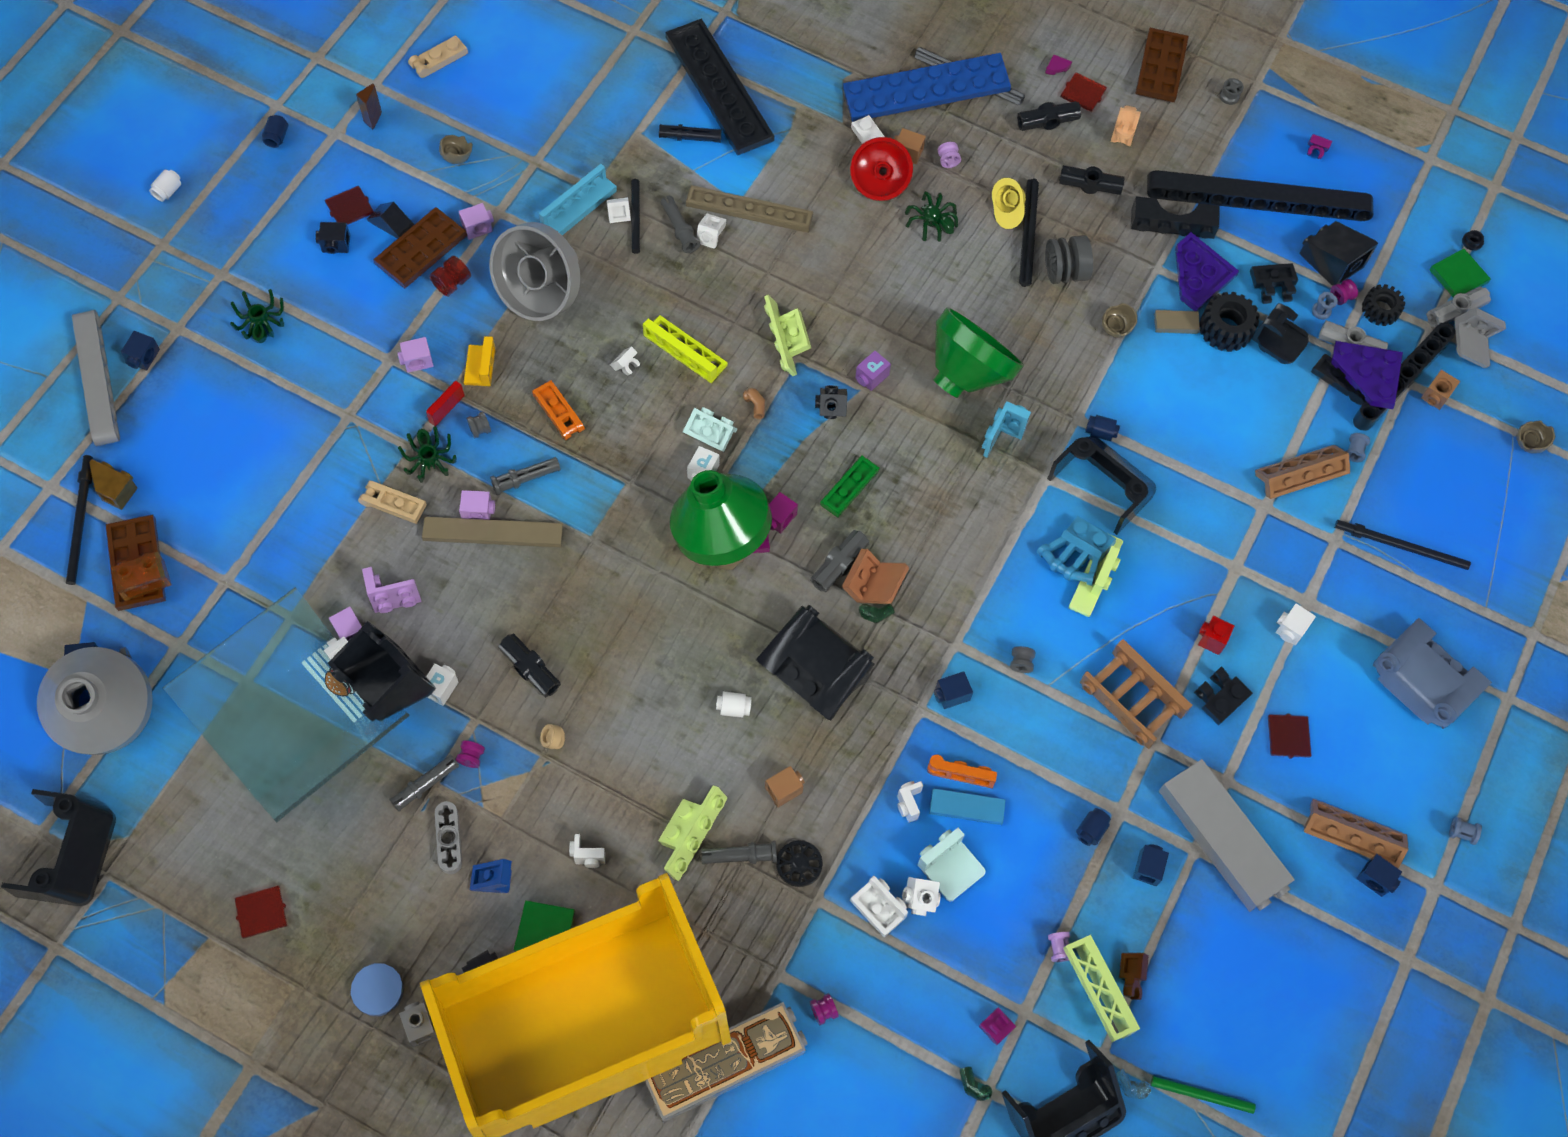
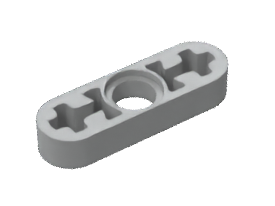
M445 801L438 804L435 809L438 864L444 873L455 874L462 867L459 813L452 802ZM445 809H449L453 813L449 815L450 825H446L443 815H440L445 812ZM449 831L455 833V840L452 843L445 844L442 842L444 833ZM446 850H451L453 859L457 860V862H453L452 867H448L444 863L448 861Z

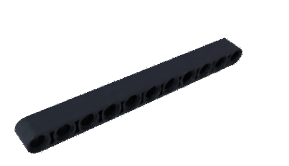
M1160 170L1151 171L1147 175V195L1150 198L1354 221H1368L1374 215L1373 196L1368 193Z

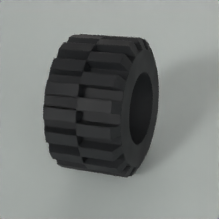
M1223 292L1222 295L1217 294L1213 299L1211 298L1199 323L1201 327L1200 333L1204 335L1203 339L1206 342L1209 341L1210 346H1217L1218 350L1221 351L1226 349L1227 352H1232L1233 349L1237 351L1241 347H1245L1250 342L1259 325L1258 319L1260 315L1256 312L1258 308L1256 305H1252V300L1245 299V295H1236L1237 292H1231V294ZM1221 318L1231 319L1237 326L1229 325Z

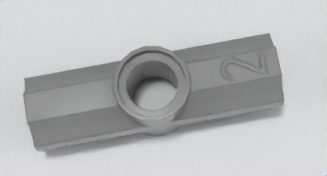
M1480 286L1465 294H1457L1452 300L1429 310L1426 314L1428 323L1431 327H1437L1440 323L1455 321L1456 317L1466 313L1468 310L1481 308L1489 304L1491 301L1490 292L1486 287L1482 288Z
M1325 320L1318 336L1319 339L1335 344V341L1381 349H1387L1388 347L1387 342L1366 335L1365 331L1360 327L1346 328Z

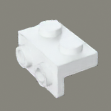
M873 875L869 882L850 898V901L885 938L906 919L908 911L903 900L899 897L895 898L889 892L888 884L880 878L878 880Z

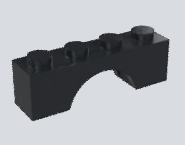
M1136 196L1131 210V229L1187 236L1192 232L1197 237L1214 239L1219 229L1220 206L1199 203L1191 213L1176 215L1164 210L1156 198Z

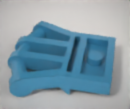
M1077 516L1067 530L1063 531L1060 538L1040 546L1037 553L1040 557H1044L1052 571L1055 573L1060 572L1068 581L1072 579L1086 582L1087 585L1093 586L1098 565L1107 555L1111 546H1114L1116 538ZM1067 545L1068 547L1056 559L1052 552ZM1074 551L1081 554L1072 566L1064 565ZM1088 558L1091 559L1092 564L1089 573L1079 572Z

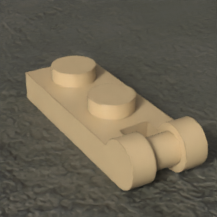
M455 35L419 56H411L408 63L413 69H416V73L420 78H424L468 54V50Z
M368 481L365 487L367 489L366 492L361 494L358 502L366 507L376 508L417 524L427 506L424 500L374 481ZM375 494H379L377 499L373 497Z

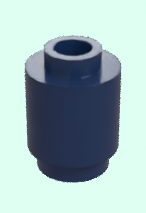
M280 115L268 117L262 133V141L265 145L277 148L283 143L289 126L285 118Z
M1090 415L1085 433L1111 442L1112 437L1117 438L1120 425H1116L1117 420L1100 415Z
M1094 808L1093 811L1087 814L1076 830L1079 835L1078 839L1087 846L1091 844L1097 845L1110 826V816L1103 810Z

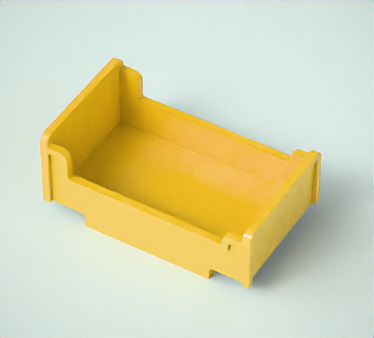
M667 873L640 885L636 889L638 901L463 974L447 973L432 980L427 979L420 982V987L465 1123L473 1137H501L527 1125H532L533 1129L677 1067L682 1064V1059L688 1055L719 1042L722 1045L731 1042L723 1002Z

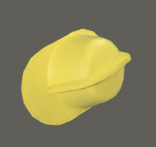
M1003 178L997 181L992 190L996 222L1005 229H1013L1023 220L1025 214V193L1020 184L1014 179Z

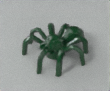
M925 191L921 200L925 201L927 197L929 205L925 204L921 209L916 205L907 206L905 215H908L911 209H915L923 216L915 215L910 217L906 227L909 228L913 220L921 219L924 222L922 240H927V227L936 226L938 232L937 241L940 242L942 231L947 234H953L954 226L958 227L956 204L947 202L939 209L943 198L942 193H938L936 205H933L931 194ZM948 206H952L953 212L941 213Z
M271 289L268 290L270 305L267 307L261 304L251 306L246 292L243 291L242 296L248 308V314L245 315L239 312L233 301L231 302L235 313L241 319H247L241 326H237L234 322H231L230 325L236 331H239L251 322L248 334L245 331H241L246 340L252 336L253 340L257 343L265 342L267 333L263 324L268 330L270 337L274 338V332L268 320L279 327H284L283 318H280V322L269 316H280L284 311L283 298H280L281 308L278 312H267L274 307V296Z
M433 427L435 436L433 446L430 434L425 429H420L417 432L419 449L413 442L411 434H407L412 449L418 455L409 457L401 446L398 447L401 455L406 460L411 462L418 459L410 470L404 468V472L407 475H411L422 464L421 474L417 476L420 483L425 479V468L427 467L430 470L433 467L435 469V464L445 476H449L448 468H444L438 459L452 464L457 462L456 455H453L452 459L439 455V453H447L451 447L450 434H447L446 448L436 450L439 445L437 427Z

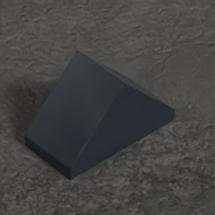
M395 202L380 204L367 218L368 222L397 239L414 226V223Z

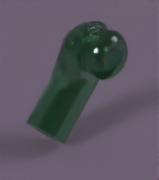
M862 604L859 607L861 617L873 623H879L895 613L891 604H886L880 609L868 604Z

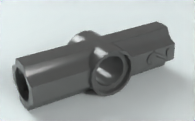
M853 530L839 547L835 546L829 552L824 564L815 572L810 580L818 590L826 593L841 575L844 576L850 571L860 550L865 549L869 545L866 535L861 531Z

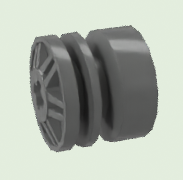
M1086 235L1071 236L1068 243L1063 237L1059 238L1058 241L1055 238L1047 241L1045 263L1048 278L1052 284L1067 283L1070 276L1074 282L1091 279L1093 273V253L1090 240Z

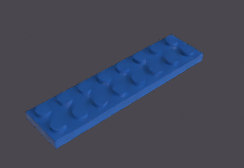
M1001 53L843 83V91L852 122L868 115L871 118L1011 90V84Z

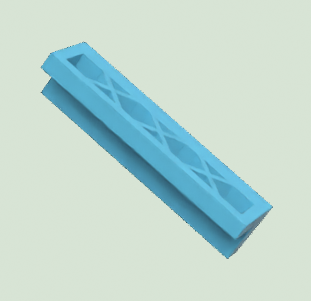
M602 164L598 165L539 213L540 223L552 227L563 235L617 191V187L606 178L605 167Z

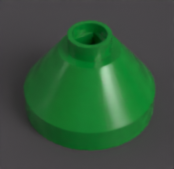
M946 307L936 320L935 367L939 372L933 380L955 398H958L964 390L974 392L1012 381L1024 367V364L1010 350L957 311Z
M713 470L702 471L693 477L691 484L675 502L670 514V529L679 550L688 559L709 566L727 565L749 556L764 542L772 524V513L764 491L756 482L741 475L718 473Z

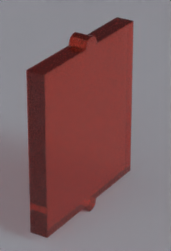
M1076 72L1070 82L1066 83V88L1060 97L1069 102H1079L1081 108L1092 112L1097 103L1101 102V97L1107 87Z
M359 186L325 200L331 211V217H334L336 222H345L347 225L374 212L369 204L368 197L363 194Z
M1289 713L1286 715H1268L1271 756H1288L1289 759L1293 757L1310 758L1311 745L1308 716H1291Z
M280 886L235 898L238 914L236 920L239 921L243 939L287 927L284 910L286 904L283 903Z

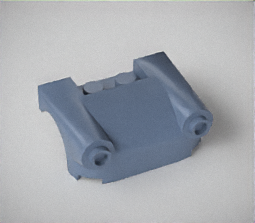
M1418 618L1374 661L1373 666L1376 667L1380 675L1378 680L1417 717L1428 725L1433 723L1444 729L1453 723L1492 682L1474 666L1467 671L1440 645L1432 640L1437 633Z

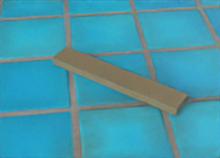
M691 185L686 199L687 207L807 233L813 218V211Z
M424 517L422 539L423 541L562 547L563 523Z

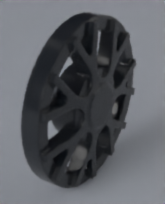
M801 840L792 841L779 851L776 868L781 879L787 884L795 887L808 886L815 882L821 874L823 867L822 856L813 844ZM800 845L801 853L795 854L793 846ZM808 848L814 851L809 857L804 854ZM784 852L792 856L790 860L781 858ZM818 860L819 867L809 866V861ZM790 865L791 870L783 874L781 867ZM807 870L813 874V877L809 880L803 874ZM793 872L800 874L798 882L791 880Z

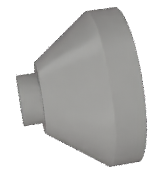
M527 222L506 230L495 241L490 255L491 279L500 299L511 311L528 320L543 321L563 313L573 304L580 287L578 257L575 250L558 231L543 223Z
M82 648L66 654L47 671L38 690L37 712L45 732L61 747L80 754L103 755L126 747L143 731L152 710V689L143 669L130 657L108 648ZM87 688L91 697L90 701L79 707L80 695Z

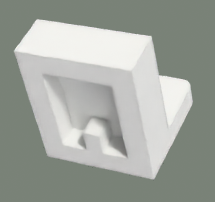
M707 213L698 224L696 238L699 239L700 244L716 248L718 236L725 228L727 219Z

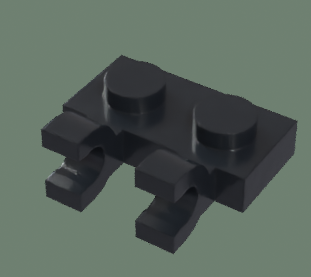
M1293 263L1251 267L1250 275L1255 289L1261 288L1263 304L1272 302L1271 296L1276 293L1274 287L1282 286L1283 302H1292V294L1296 293L1294 285L1298 282Z
M1222 666L1210 677L1222 690L1215 695L1212 687L1205 681L1194 692L1206 703L1202 709L1218 726L1253 694L1237 677L1230 680L1228 673Z

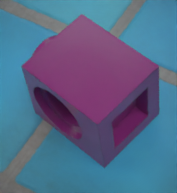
M779 492L769 504L772 513L770 530H776L781 534L797 515L798 504Z

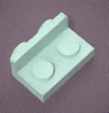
M702 407L701 411L694 408L683 433L724 452L733 432L736 433L737 428L732 426L734 422L723 416L719 420L713 417V411Z

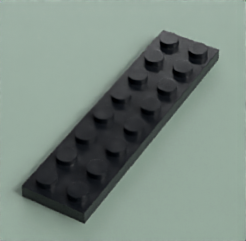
M702 18L665 32L667 41L737 156L773 142L774 134Z

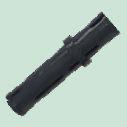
M660 124L659 138L677 139V141L684 139L721 143L722 129L684 127L683 124H678V126Z

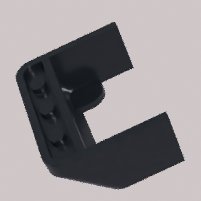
M1098 437L1078 438L1053 462L1047 479L1052 481L1075 457L1082 460L1087 459L1121 486L1126 497L1133 502L1120 517L1115 527L1114 533L1117 535L1153 498L1156 492V485L1150 478Z
M32 789L31 794L46 806H53V812L58 818L69 821L54 869L40 868L31 875L28 886L2 882L1 888L17 898L72 906H85L94 897L116 824V816L105 806L71 794Z
M1090 1040L1085 1042L1090 1061L1078 1068L1076 1073L1077 1086L1035 1111V1108L1029 1102L1017 1104L1006 1090L1002 1092L1010 1120L1020 1137H1099L1124 1120L1126 1108L1113 1064Z

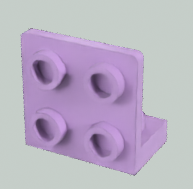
M372 567L362 569L367 595L375 613H388L395 608H408L421 602L414 579L383 586L379 574L375 575Z

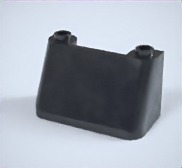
M369 621L327 663L333 670L332 676L340 683L346 681L364 701L362 706L365 709L363 714L372 722L376 719L383 721L429 697L436 690L433 683L403 649Z

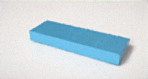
M933 788L929 814L1002 825L1005 799Z

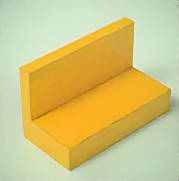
M484 336L483 345L468 346L464 385L491 386L495 356L493 337Z

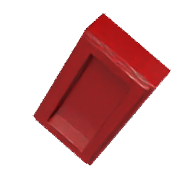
M454 381L426 410L429 423L436 427L465 396L462 384Z

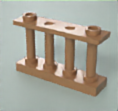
M1122 639L1112 652L1115 658L1094 677L1087 671L1080 683L1085 692L1093 695L1134 735L1135 740L1140 745H1145L1150 749L1157 740L1153 733L1173 715H1177L1182 719L1193 705ZM1125 665L1132 675L1110 693L1101 683L1118 667ZM1138 681L1142 682L1149 688V692L1127 710L1118 700ZM1155 698L1160 699L1166 705V709L1145 727L1135 717Z

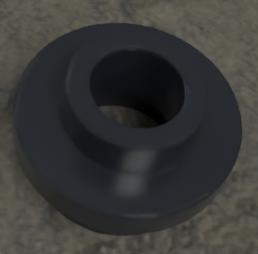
M1472 230L1463 236L1462 243L1467 249L1477 251L1484 245V236L1481 232Z

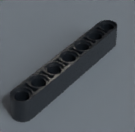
M1443 322L1437 325L1401 363L1396 401L1451 342L1456 334V330L1451 324ZM1366 401L1353 418L1354 426L1359 430H1369L1388 409L1370 406Z

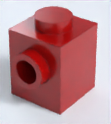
M1213 615L1209 623L1204 621L1198 633L1202 635L1198 646L1220 655L1227 645L1235 625Z

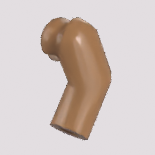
M749 388L743 392L744 400L754 404L753 417L763 419L765 415V399L757 389Z

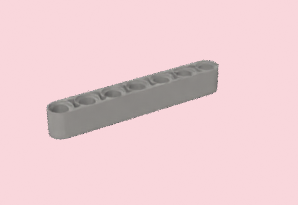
M96 310L73 314V328L92 440L96 447L120 441V434L98 313Z

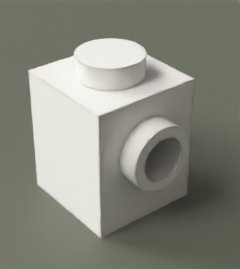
M1295 604L1289 613L1284 611L1276 623L1280 626L1275 633L1280 635L1285 642L1296 645L1316 616Z

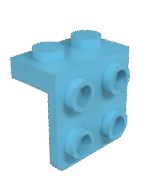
M1007 401L1003 409L998 408L993 419V425L989 426L984 437L985 440L982 448L985 451L983 456L988 458L1001 431L1021 440L1031 412L1023 406L1014 405Z

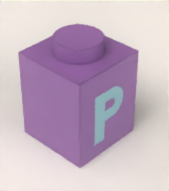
M874 351L857 366L855 378L861 386H866L872 391L889 376L891 364Z

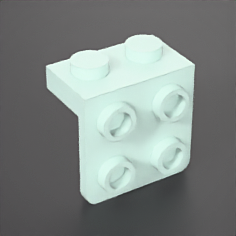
M959 827L953 832L949 829L939 837L940 842L934 847L930 844L923 849L918 862V867L930 881L940 882L939 892L949 902L955 900L986 873L985 868L962 843L965 834Z

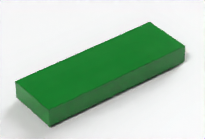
M861 455L820 501V505L838 518L874 478L880 468Z

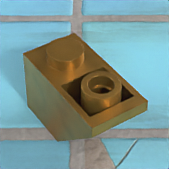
M92 459L89 463L95 491L102 501L122 510L137 490L133 477L125 471L118 472L114 470L110 464L104 461L99 463Z

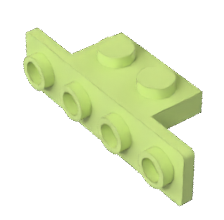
M769 295L764 296L766 301L764 308L771 319L769 326L776 337V341H774L775 347L781 354L780 365L785 372L787 371L792 376H795L797 372L792 357L811 349L801 311L797 308L780 316L776 301Z
M1113 536L1116 538V543L1114 546H1111L1107 555L1099 563L1093 586L1080 581L1069 609L1087 617L1091 616L1102 589L1107 591L1113 579L1109 577L1111 570L1115 572L1121 561L1117 556L1123 544L1122 539ZM1091 559L1084 573H1089L1092 564Z
M712 786L701 805L683 799L658 840L663 846L674 849L664 867V870L674 880L679 881L695 853L700 848L706 834L711 829L716 817L725 805L727 796L717 786Z

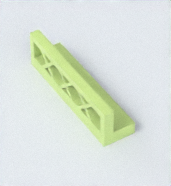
M1089 935L1063 947L1111 1041L1124 1039L1138 1031L1140 1027L1092 936ZM1073 949H1076L1080 959H1077ZM1087 972H1088V974H1089L1091 980L1093 981V983L1089 982V980H1088V978H1087ZM1099 997H1101L1106 1007L1101 1005ZM1112 1020H1113L1114 1024L1116 1025V1027H1117L1119 1033H1116V1032H1115V1030H1114V1028H1113V1026H1112V1024H1111V1023H1112Z

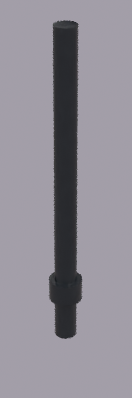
M90 455L83 456L82 469L78 472L77 482L79 483L66 577V584L68 585L76 584L89 484H92L93 479L89 463L93 457Z
M1337 519L1334 526L1336 529L1351 533V536L1357 538L1365 537L1468 570L1471 565L1470 561L1366 529L1365 525L1358 523L1351 524Z

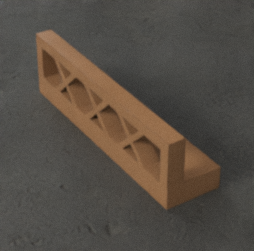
M1331 445L1255 470V476L1265 482L1266 497L1273 499L1350 474L1349 453L1336 445Z
M1313 799L1310 804V816L1304 826L1305 833L1369 858L1378 854L1395 867H1400L1409 850L1407 834Z

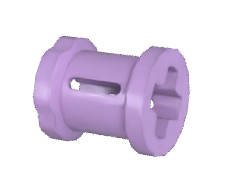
M1057 932L1048 935V940L1052 944L1053 956L1051 960L1053 962L1069 961L1063 947L1069 944L1068 939L1071 937L1069 932Z

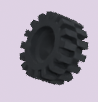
M1380 284L1376 288H1371L1362 302V312H1365V318L1369 316L1370 319L1368 321L1372 323L1375 320V325L1378 326L1381 322L1382 326H1386L1388 323L1391 325L1394 321L1396 322L1405 306L1404 296H1399L1401 292L1399 290L1395 292V287L1393 286L1389 289L1387 284H1384L1383 287ZM1376 301L1387 303L1391 309L1386 310L1379 307Z

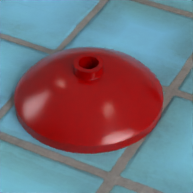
M888 137L873 138L863 143L855 152L850 166L851 178L855 187L863 196L875 201L891 200L902 194L910 184L913 176L912 158L904 145L897 140ZM882 168L887 169V173L885 175L880 174V170Z

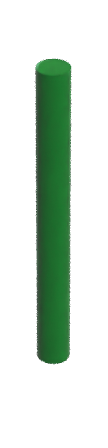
M1156 1076L1151 1078L1150 1086L1251 1114L1255 1112L1256 1104Z

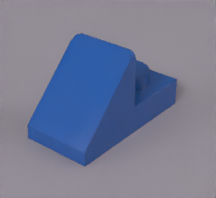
M500 859L473 865L470 890L508 893L512 861Z

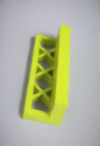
M661 315L654 322L648 318L643 323V336L708 382L712 383L728 366V362ZM662 324L663 326L668 328V332L661 328L659 325ZM677 338H682L683 340H685V344ZM697 349L702 352V356L694 350ZM711 361H715L719 366H715Z

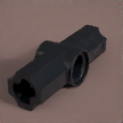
M1076 101L1055 105L1053 102H1046L1040 105L1038 109L1018 113V127L1022 131L1044 127L1045 130H1052L1057 128L1060 123L1079 120L1081 118V107L1079 102Z
M1063 165L1059 184L1079 187L1087 194L1101 191L1121 195L1125 178L1124 176L1103 173L1100 168L1095 166L1080 169Z
M514 633L502 639L498 647L514 664L513 666L518 674L525 681L529 680L545 698L553 695L561 683L545 667L541 657L534 650L530 651Z

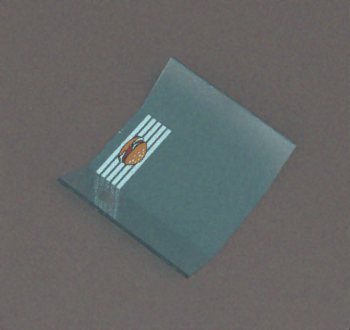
M296 587L163 687L276 823L410 716L405 710H402L383 721L376 719L372 722L363 714L365 709L362 704L364 701L346 681L343 683L337 681L331 674L333 672L332 668L327 664L330 659L324 650L329 647L327 642L334 637Z

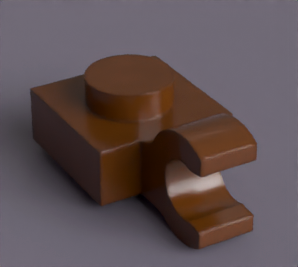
M1145 953L1121 954L1119 978L1125 981L1123 996H1131L1130 999L1141 1000L1142 988L1140 981H1146L1149 955Z

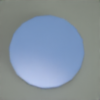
M374 963L364 967L356 974L351 984V997L355 1006L362 1013L369 1016H383L399 1005L403 997L404 985L401 976L393 967Z

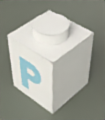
M699 446L687 467L688 479L692 481L695 475L705 470L717 471L719 467V454Z
M434 664L426 676L436 687V690L427 698L444 706L459 683L456 672L447 665L441 667Z

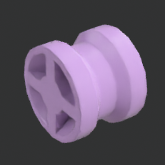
M955 142L943 143L938 148V154L941 157L940 162L944 168L955 167L961 162V156L957 153L959 150L958 145Z

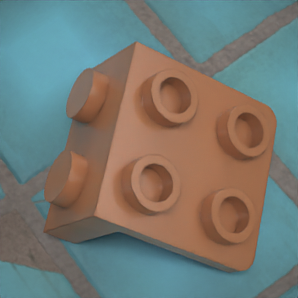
M861 549L842 588L857 603L890 604L894 600L909 567L906 563H881L868 549Z

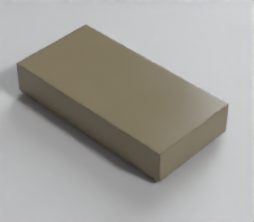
M1155 310V332L1198 334L1200 331L1198 311Z

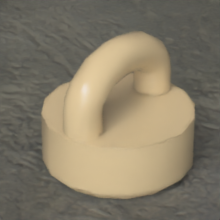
M547 724L542 729L540 736L542 746L549 749L562 748L565 741L563 729L558 725Z

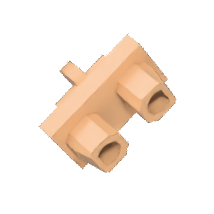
M1127 105L1124 108L1120 107L1111 142H1121L1131 146L1141 112L1136 111L1135 107Z

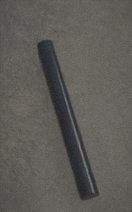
M638 179L631 180L632 253L634 254L640 253V181Z

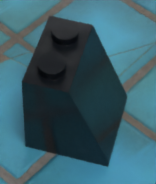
M1335 221L1329 226L1324 225L1316 235L1308 236L1303 241V247L1299 254L1334 286L1341 284L1342 281L1347 280L1363 269L1377 247L1378 242Z

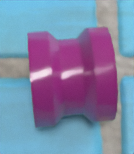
M1351 279L1342 281L1341 285L1336 284L1332 286L1330 293L1337 297V304L1342 305L1347 300L1357 298L1358 289Z
M462 741L460 745L462 750L457 755L456 761L466 767L478 768L481 763L479 758L480 755L484 754L485 747L472 741Z
M829 993L823 995V998L820 1000L813 999L809 1002L813 1015L819 1025L824 1024L829 1018L836 1019L839 1017L837 1008Z

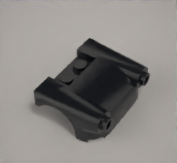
M802 605L757 657L756 661L781 679L827 720L832 721L845 700L859 686L865 685L868 681L870 671L875 665L872 662L874 657L865 649H862V651L857 649L827 623L817 617L820 613L811 605L807 607Z

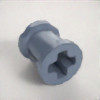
M1323 292L1319 295L1318 302L1314 304L1312 313L1321 320L1329 318L1332 308L1337 305V297L1333 293Z
M1353 433L1349 438L1351 443L1346 452L1349 453V460L1352 462H1362L1365 460L1366 455L1364 452L1366 446L1370 444V438L1362 433Z
M1455 817L1450 826L1449 837L1453 839L1458 837L1470 841L1472 845H1476L1481 836L1482 825L1478 823L1473 825L1461 821L1460 817Z

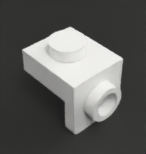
M910 781L903 784L897 795L900 802L897 804L902 817L906 816L909 823L918 820L920 814L913 795L922 791L923 784L921 781L917 783Z
M575 834L574 841H570L569 848L570 856H574L575 864H585V867L597 868L600 864L606 863L604 848H581L580 834Z

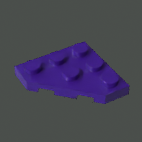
M1192 232L1182 239L1175 248L1180 300L1193 311L1200 310L1239 273V270Z
M1335 341L1331 361L1336 369L1339 368L1346 375L1345 379L1356 390L1359 389L1363 393L1365 400L1370 406L1387 409L1394 408L1403 352Z

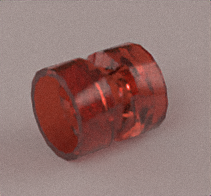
M451 256L443 263V268L438 267L430 274V280L433 285L447 297L457 290V284L463 285L471 278L468 267L456 256Z

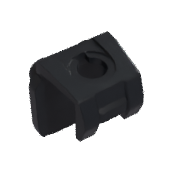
M1280 303L1275 306L1252 336V339L1258 343L1261 351L1271 355L1282 364L1293 363L1309 342L1308 333L1288 320L1290 319L1294 322L1298 314L1288 306Z

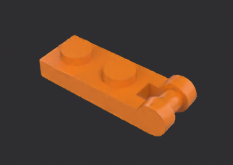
M552 380L532 390L533 396L565 441L571 438L573 433H580L585 430L583 423ZM570 420L572 424L566 427L564 423Z
M933 755L927 766V771L932 776L987 788H993L997 777V772L992 771L989 767H971L962 761L948 762L944 761L940 755Z

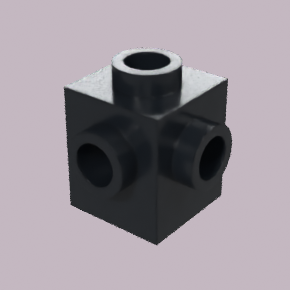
M833 385L820 388V395L815 396V408H819V415L824 416L826 419H836L837 416L846 417L847 389H838L837 386Z

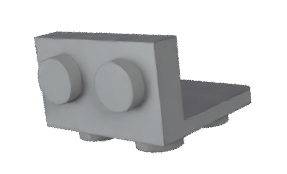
M1479 308L1470 309L1456 317V351L1458 355L1483 368L1489 367L1488 338L1505 330V321Z

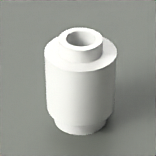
M163 170L151 184L149 192L161 202L165 199L168 200L181 186V178L173 170Z
M723 691L722 696H717L716 710H720V715L741 718L744 715H750L751 697L746 696V694Z

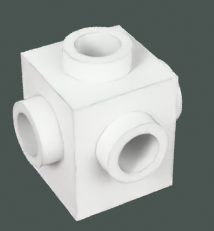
M908 877L907 887L904 888L902 893V900L907 908L912 909L911 914L926 916L927 911L936 912V907L940 904V882Z

